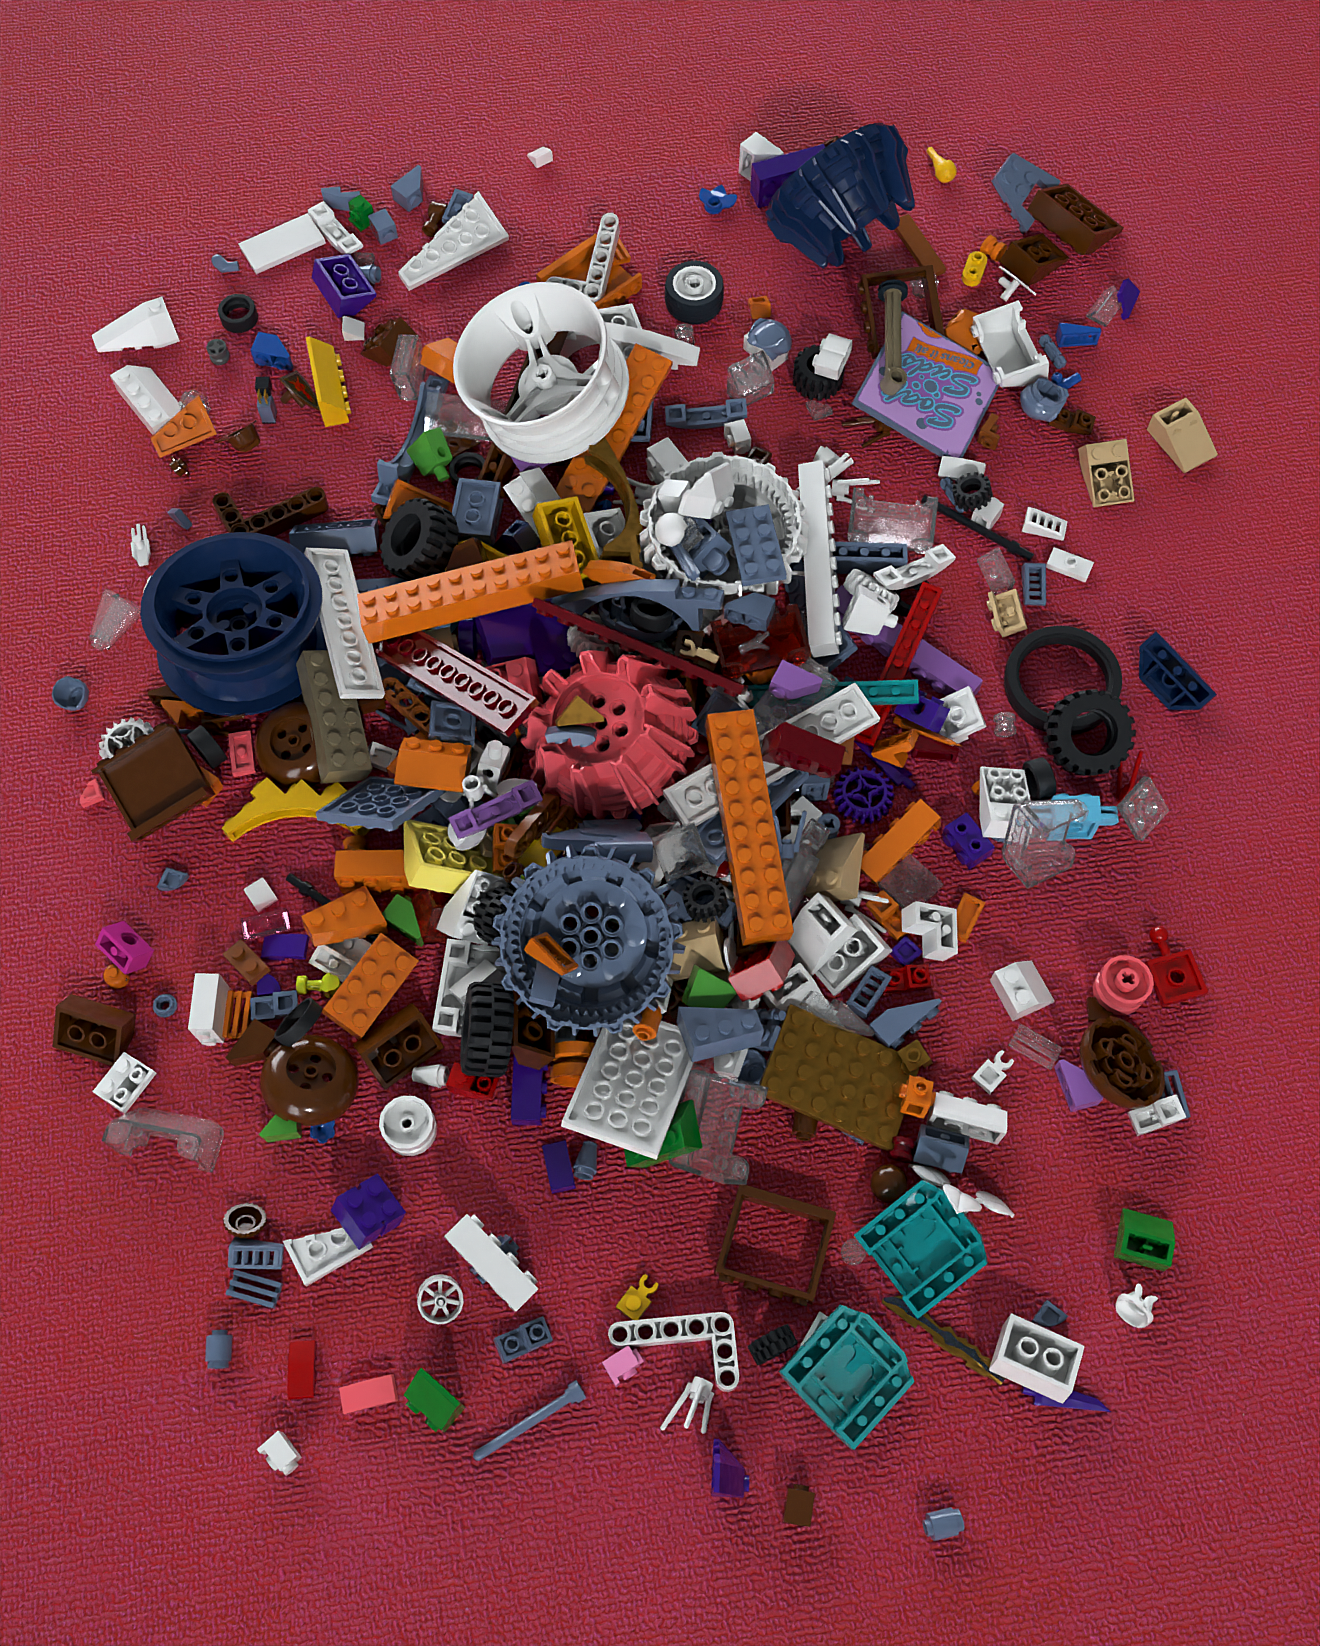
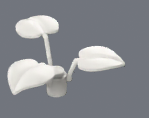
M469 774L462 782L463 793L446 791L440 798L446 802L454 803L461 796H466L471 810L474 808V801L480 800L484 792L495 799L529 780L518 778L504 780L497 785L496 791L498 795H496L487 788V785H482L477 776ZM451 824L448 826V837L456 850L460 851L477 846L482 842L487 832L486 829L458 840Z
M917 1163L908 1165L922 1179L939 1186L945 1192L956 1214L980 1211L982 1209L980 1204H984L985 1207L994 1212L1010 1215L1011 1218L1015 1215L1002 1200L988 1192L977 1191V1198L974 1199L956 1187L951 1186L949 1179L939 1170Z

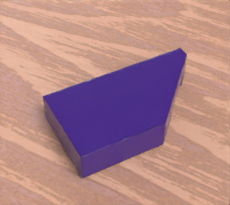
M1129 278L1123 280L1117 293L1118 303L1122 305L1123 313L1121 318L1123 320L1129 318L1140 293V290Z

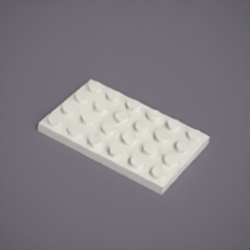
M628 1018L624 1020L622 1032L612 1034L607 1028L602 1027L563 1117L561 1127L657 1160L694 1062H691L678 1026L661 1021L656 1037L652 1040L644 1041L633 1033L635 1022Z

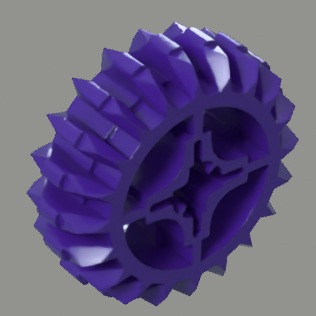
M865 765L863 770L856 766L853 772L848 769L845 775H840L839 781L835 783L833 796L835 797L834 804L839 805L838 812H845V819L851 816L852 823H855L856 819H858L861 825L865 823V820L872 824L874 818L880 821L882 815L886 816L888 814V809L893 806L892 800H894L895 795L892 793L893 785H888L890 782L889 778H883V771L877 774L875 773V767L868 771ZM857 784L856 789L851 790V793H846V790L851 785ZM877 797H881L880 803L871 807L872 801L876 800Z

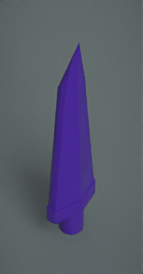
M854 741L897 787L903 784L910 791L915 788L916 783L910 779L912 776L911 772L903 767H897L874 758L871 755L873 747Z
M1022 1386L1021 1394L1033 1396V1405L1111 1412L1097 1398L1074 1390L1062 1404L1027 1387Z

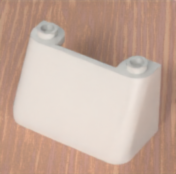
M1019 300L974 316L973 326L970 327L972 336L974 338L977 337L993 371V380L1000 387L1027 386L1034 383L1038 378L1048 379L1049 361L1046 355L1038 354L1026 330V321L1020 317V311L1023 308Z

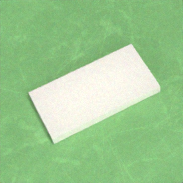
M307 213L238 244L252 269L258 274L322 246L326 242Z

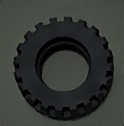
M415 498L406 501L405 504L397 508V512H393L391 520L385 526V533L382 534L381 539L383 541L380 544V550L385 568L391 574L407 581L445 572L444 569L449 563L453 549L458 545L459 541L457 537L459 529L455 517L449 510L427 499Z
M1090 689L1069 694L1054 705V710L1049 711L1047 715L1049 718L1048 722L1044 723L1043 730H1047V736H1043L1044 743L1048 742L1049 748L1046 750L1049 755L1054 756L1053 761L1056 765L1063 766V770L1073 772L1075 775L1094 776L1109 773V770L1118 768L1121 761H1126L1129 757L1128 750H1132L1135 744L1131 742V738L1136 736V730H1132L1131 724L1135 723L1134 718L1129 717L1127 714L1130 709L1127 705L1122 706L1120 704L1122 701L1120 698L1110 696L1111 693L1107 691ZM1083 712L1096 713L1102 718L1107 728L1106 742L1103 748L1094 754L1082 753L1072 741L1071 727L1073 721Z
M473 982L468 986L464 1003L460 1046L461 1071L467 1076L499 1078L505 1075L507 1071L513 1037L514 996L513 990H505L502 984Z

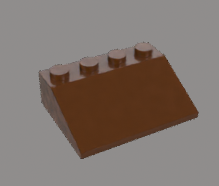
M1069 184L1039 189L1027 209L1035 220L1043 222L1049 231L1058 234L1064 243L1073 246L1075 252L1080 255L1095 252L1124 229V227Z

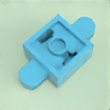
M1061 793L1053 795L1049 805H1032L1035 825H1045L1046 839H1092L1099 826H1113L1119 822L1118 808L1116 806H1100V796H1092L1087 793L1079 796H1069V794Z

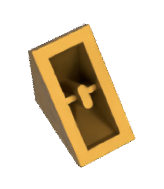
M576 695L555 722L556 726L604 722V716Z

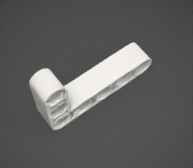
M607 213L601 218L586 282L556 276L550 277L546 282L560 283L573 287L584 293L593 303L603 298L620 234L618 217L614 213Z
M725 1312L621 1321L614 1323L609 1329L610 1343L614 1347L621 1349L628 1345L630 1348L711 1340L717 1387L723 1392H730L738 1385L739 1369L734 1322L732 1317ZM719 1319H724L728 1322L729 1329L725 1332H719L715 1328V1322ZM692 1322H700L703 1325L704 1330L701 1334L691 1333L689 1326ZM666 1325H676L678 1328L677 1335L674 1337L666 1336L664 1333ZM644 1326L650 1327L653 1331L652 1336L649 1339L640 1338L638 1335L640 1328ZM617 1329H624L627 1332V1338L622 1342H617L613 1338V1333ZM720 1346H728L732 1351V1355L727 1359L719 1357L717 1350ZM722 1373H732L735 1379L734 1383L730 1386L723 1385L720 1381Z

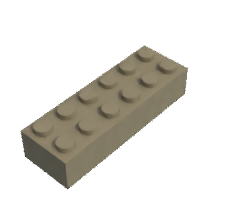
M328 650L303 651L296 666L304 704L311 718L313 733L311 727L310 732L312 741L314 734L321 783L363 781L373 769L357 699H340Z

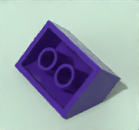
M351 254L314 260L312 279L337 318L356 315L376 297L377 293Z

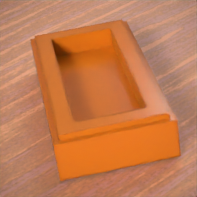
M966 892L957 907V940L963 943L967 942L986 903Z

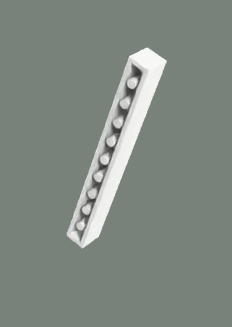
M823 460L798 464L800 500L805 501L807 507L806 514L801 518L809 523L807 551L803 556L808 641L813 658L839 654V645L842 644V635L838 631V626L841 625V618L836 610V607L840 606L838 593L835 594V588H838L837 575H834V570L837 569L836 557H833L836 545L834 538L831 536L832 533H835L833 520L830 521V516L834 514L832 503H829V498H832V489L828 485V481L831 480L830 469L825 467Z

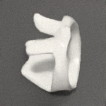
M1139 1283L1136 1285L1134 1292L1119 1295L1115 1307L1116 1312L1125 1322L1137 1328H1145L1154 1319L1151 1311L1153 1303L1158 1298L1150 1295L1143 1300L1141 1297L1143 1292L1142 1286Z

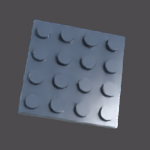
M369 776L316 811L317 821H325L328 824L341 823L347 826L357 825L365 826L367 829L382 828L385 831H393L405 821L410 820L413 815L424 810L427 805L437 801L438 797L446 791L394 785V778Z

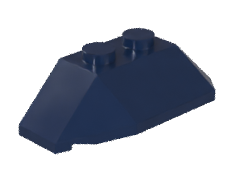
M1157 631L1139 646V679L1169 710H1201L1217 695L1196 670Z

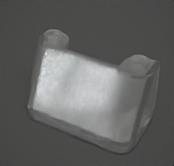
M854 487L850 506L848 541L907 543V550L924 554L933 547L938 507L937 497L928 496L927 501L923 504H920L918 500H916L915 505L875 501L873 500L874 495H869V497L864 495V488Z
M1077 799L1022 801L1013 805L1002 855L1006 864L1027 889L1073 867L1075 850L1065 840L1070 822L1075 820L1080 823L1087 819L1089 810L1085 803Z
M137 1107L112 1120L105 1129L102 1142L119 1154L131 1156L134 1148L147 1146L150 1135L178 1140L177 1150L182 1157L196 1161L199 1164L200 1170L213 1173L224 1137V1131L217 1122L147 1107Z

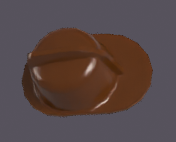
M256 420L244 428L220 437L214 443L226 440L240 452L250 451L260 444V438L253 424Z

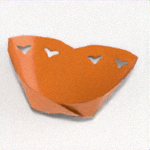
M963 308L954 314L944 330L945 337L973 354L978 355L982 348L977 337L974 338L972 336L970 327L973 326V317L979 314ZM977 344V346L974 347V351H973V350H972V349H973V348H972V345Z

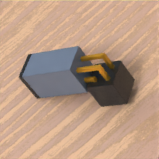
M256 377L257 409L262 423L276 424L277 409L271 394L272 383L270 377Z

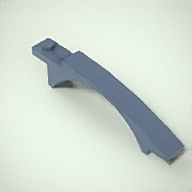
M430 375L426 382L421 383L413 422L401 450L391 461L385 462L379 459L377 462L379 483L371 495L372 502L387 506L395 480L399 479L406 483L409 482L416 465L406 450L424 431L433 429L449 385V380Z
M639 579L604 583L584 588V590L554 597L551 603L582 615L592 605L608 598L619 596L641 597L668 607L678 614L692 631H699L703 621V609L720 610L724 600V590H717L715 588L700 589L691 586L680 587L679 579Z

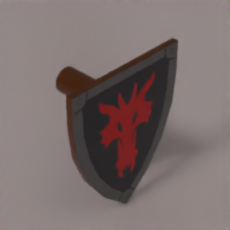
M297 370L279 378L281 383L288 389L280 398L282 403L287 404L293 398L301 408L308 405L320 411L314 391Z

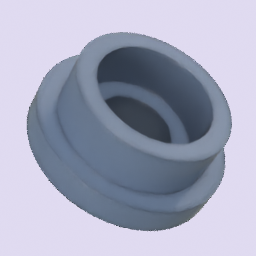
M162 994L154 1000L153 1010L159 1017L165 1018L175 1013L177 1001L172 995ZM165 1003H169V1007L163 1010L162 1006Z

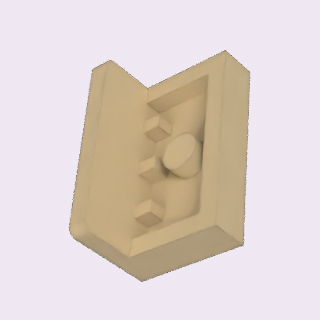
M1016 588L996 596L992 591L988 592L989 600L986 602L990 613L993 612L994 619H991L995 632L999 631L1002 637H1006L1028 629Z

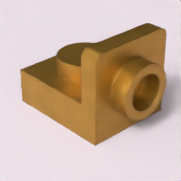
M918 1039L898 1051L899 1056L910 1072L915 1071L921 1066L926 1068L933 1064Z

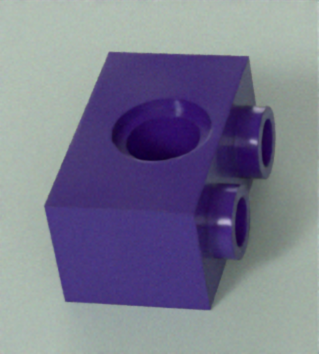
M919 689L918 704L897 705L894 713L936 733L940 732L950 711L949 708L943 706L944 701L933 696L931 700L925 698L927 693Z

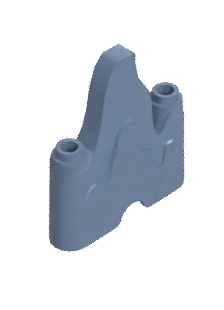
M638 819L585 820L582 823H578L577 829L552 832L550 835L542 833L541 845L547 849L566 851V847L573 844L576 851L582 852L586 845L597 847L600 856L608 857L611 848L617 846L615 857L623 862H629L633 853L637 855L635 862L651 863L653 859L652 840L646 832H640L642 824Z

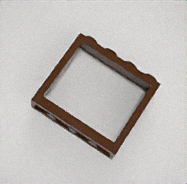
M933 265L863 274L859 283H857V292L862 298L860 310L861 314L865 315L863 327L864 332L868 333L867 350L868 353H871L872 359L877 358L881 348L878 346L868 287L880 285L887 280L895 279L906 282L922 279L930 328L945 336Z
M740 1183L715 1275L719 1276V1280L725 1283L733 1284L734 1281L743 1283V1288L751 1291H758V1288L768 1291L767 1295L774 1298L782 1299V1296L792 1298V1303L800 1306H807V1303L812 1304L836 1212ZM743 1200L824 1224L807 1293L725 1268Z

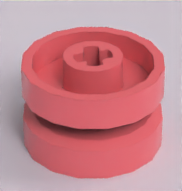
M1130 955L1116 956L1111 958L1095 977L1092 986L1093 996L1096 997L1098 1003L1114 1015H1129L1134 1013L1152 993L1154 986L1153 975L1148 966L1140 959Z

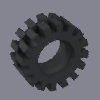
M974 472V475L967 473V477L962 475L960 476L961 480L957 479L952 486L955 504L959 509L963 508L964 511L970 509L973 512L974 508L981 510V506L986 507L988 505L987 502H991V497H993L990 480L987 476L984 477L982 473L979 476L978 472ZM978 490L975 493L967 494L969 491Z
M707 876V880H704V877H699V882L694 879L692 880L693 885L689 883L686 885L687 890L683 891V902L687 913L691 918L694 917L695 921L699 922L702 918L703 923H707V919L710 918L712 922L715 921L714 916L720 918L722 916L721 911L725 913L726 906H728L725 889L716 878L712 881V877ZM710 894L714 896V899L708 904L700 905L696 902L703 895Z
M786 1324L763 1335L747 1347L758 1366L797 1345L798 1342L789 1325Z

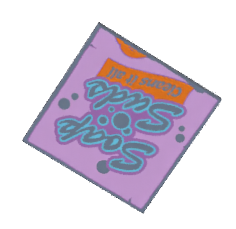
M902 311V369L907 374V381L893 396L887 395L881 390L880 381L884 377L885 371L884 343L851 404L941 458L942 456L963 458L999 384H995L992 375L993 371L987 361Z

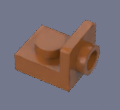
M991 413L980 429L977 442L995 451L1000 436L996 434L999 429V425H997L999 416Z

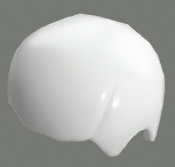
M665 513L659 518L655 525V535L661 544L673 547L682 541L685 534L684 530L688 527L683 520L684 516L677 513Z

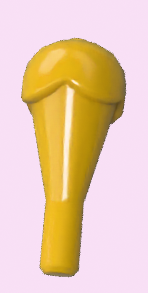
M929 147L926 152L933 161L935 177L942 183L952 181L957 173L955 164L952 160H946L939 156L933 147Z

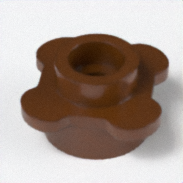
M172 455L171 459L173 461L169 465L173 471L180 477L184 473L189 476L190 474L186 470L188 465L181 458L176 459Z

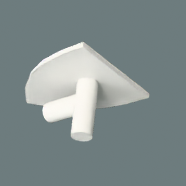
M999 266L1003 272L1013 279L1012 282L1005 277L999 279V284L1006 288L1000 298L1006 302L1019 284L1036 296V293L1002 266Z

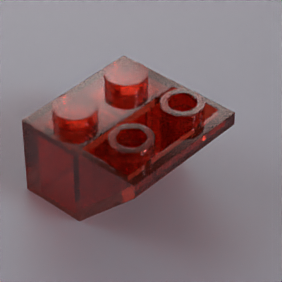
M423 889L411 900L423 942H447V939L461 940L436 929L445 905L454 894Z

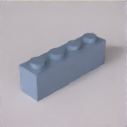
M835 542L836 551L833 552V557H836L837 569L834 570L836 574H849L853 569H858L869 575H874V572L892 565L897 569L908 563L907 543Z

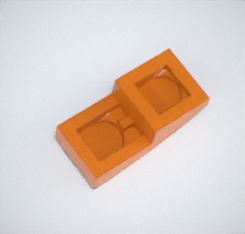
M882 890L876 896L886 898L889 902L882 903L869 900L866 906L881 926L898 942L908 934L902 932V913L899 910V904Z

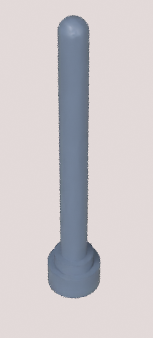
M574 1380L568 1384V1388L564 1390L565 1393L477 1449L473 1453V1458L476 1461L482 1460L568 1403H580L587 1397L578 1381Z

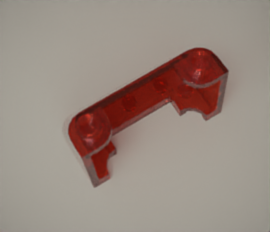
M798 604L787 605V612L780 616V613H776L775 619L770 621L766 632L752 630L746 625L733 628L732 623H728L727 627L722 625L721 619L710 621V640L715 654L719 656L718 664L723 676L732 679L742 674L779 667L782 660L796 665L805 663L810 656L811 649Z

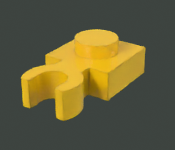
M646 1274L640 1278L638 1290L631 1286L616 1305V1308L631 1320L640 1319L651 1304L647 1296L655 1293L658 1289L657 1282L652 1288L645 1287L644 1282L648 1278Z

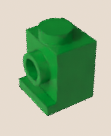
M358 195L348 202L350 217L348 219L361 232L370 226L368 215L374 212L372 205L363 196Z

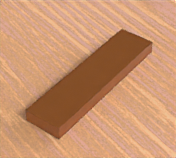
M907 214L899 217V226L894 230L919 267L933 265L935 277L944 274L946 267L911 216Z

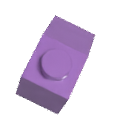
M782 660L770 682L768 691L777 698H784L789 701L817 693L823 678Z
M1064 1059L1056 1063L1054 1069L1070 1112L1096 1106L1103 1100V1097L1093 1088L1081 1068Z

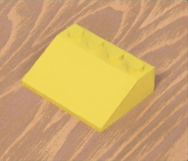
M415 820L404 822V871L409 886L455 894L475 869L503 877L502 874L493 873L492 858L482 856L478 845L468 850H456L448 837V827Z

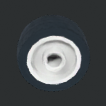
M691 260L678 264L670 270L665 282V303L669 313L675 319L688 324H701L710 321L718 315L723 304L724 284L720 272L713 265L703 261Z

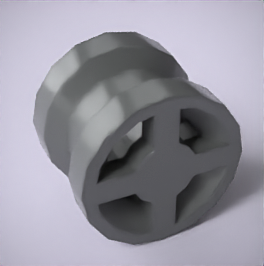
M214 339L208 342L206 349L211 362L215 365L227 363L230 359V354L225 342L221 339Z

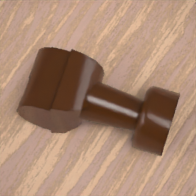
M435 201L429 204L428 217L430 220L426 221L422 227V232L425 235L434 237L438 232L437 224L439 220L442 221L448 206L447 204Z

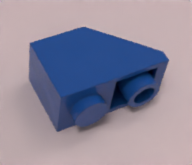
M258 332L250 350L254 362L261 366L293 371L294 367L290 355L279 337L273 334Z

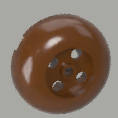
M304 701L286 703L270 712L259 726L255 738V756L261 770L270 780L286 788L295 783L297 784L301 779L310 787L321 782L314 734L312 741L310 732L311 727L313 733L311 718ZM307 726L305 732L301 733L299 729H304ZM286 731V736L280 739V735ZM290 751V758L285 760L284 752Z
M1113 1016L1103 1019L1099 1018L1088 1026L1080 1042V1061L1088 1081L1103 1098L1122 1108L1140 1109L1155 1103L1163 1094L1165 1076L1161 1061H1156L1150 1050L1153 1046L1136 1027L1123 1019Z
M304 1035L290 1047L282 1044L278 1045L265 1060L260 1076L261 1094L270 1110L285 1121L291 1120L303 1123V1126L321 1125L340 1117L352 1105L359 1085L358 1069L351 1054L335 1040L320 1035ZM317 1059V1060H319L320 1062H319V1063H313L311 1060ZM299 1068V1071H298L297 1073H291V1072H290V1071H295V1070H297V1069ZM327 1075L330 1082H325L322 1077Z

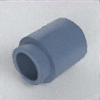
M212 1330V1335L206 1336L205 1362H208V1369L229 1368V1361L232 1360L233 1335H227L228 1330Z
M949 1507L926 1513V1519L922 1521L926 1536H930L933 1541L957 1536L959 1532L965 1529L963 1517L958 1508L952 1509Z

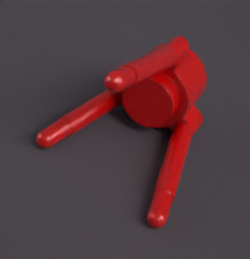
M1140 750L1129 784H1125L1123 788V763L1120 762L1118 767L1115 798L1118 799L1117 802L1126 807H1134L1136 804H1140L1144 792L1153 779V775H1149L1139 792L1137 791L1138 788L1134 786L1143 750Z

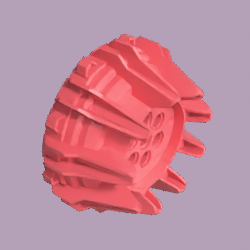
M605 647L604 651L588 650L580 652L579 659L581 665L578 663L570 668V676L566 679L553 669H550L544 675L542 684L538 687L548 696V699L544 704L537 705L529 714V717L523 721V725L528 730L527 736L521 739V743L527 749L536 752L529 760L531 770L533 771L531 778L539 786L545 784L542 789L543 794L551 793L561 797L560 806L569 805L573 807L577 815L582 819L588 813L593 814L596 819H604L607 815H613L615 819H627L628 815L635 810L641 815L643 814L641 809L653 803L656 805L660 804L658 798L663 795V790L675 784L679 775L687 774V770L684 767L688 757L695 756L691 745L698 742L699 733L696 729L690 727V724L697 718V715L692 707H686L692 700L691 696L677 678L666 679L668 669L661 666L662 661L653 665L651 661L642 658L640 655L636 656L633 654L622 655L616 661L609 647ZM576 695L604 716V722L575 724L597 730L596 741L590 746L580 747L578 745L573 747L570 738L561 744H555V742L547 744L545 737L547 727L556 726L555 720ZM605 701L602 707L597 708L600 702ZM625 708L623 714L617 715L620 709ZM607 722V726L599 730L600 725ZM628 730L626 735L619 737L621 731ZM610 744L607 750L601 751L604 745Z

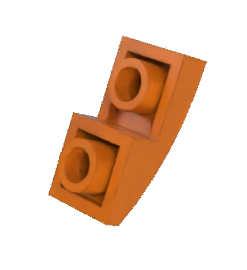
M494 824L492 843L493 873L502 874L503 869L508 863L512 861L517 863V858L505 854L504 847L506 840L517 828L518 824Z

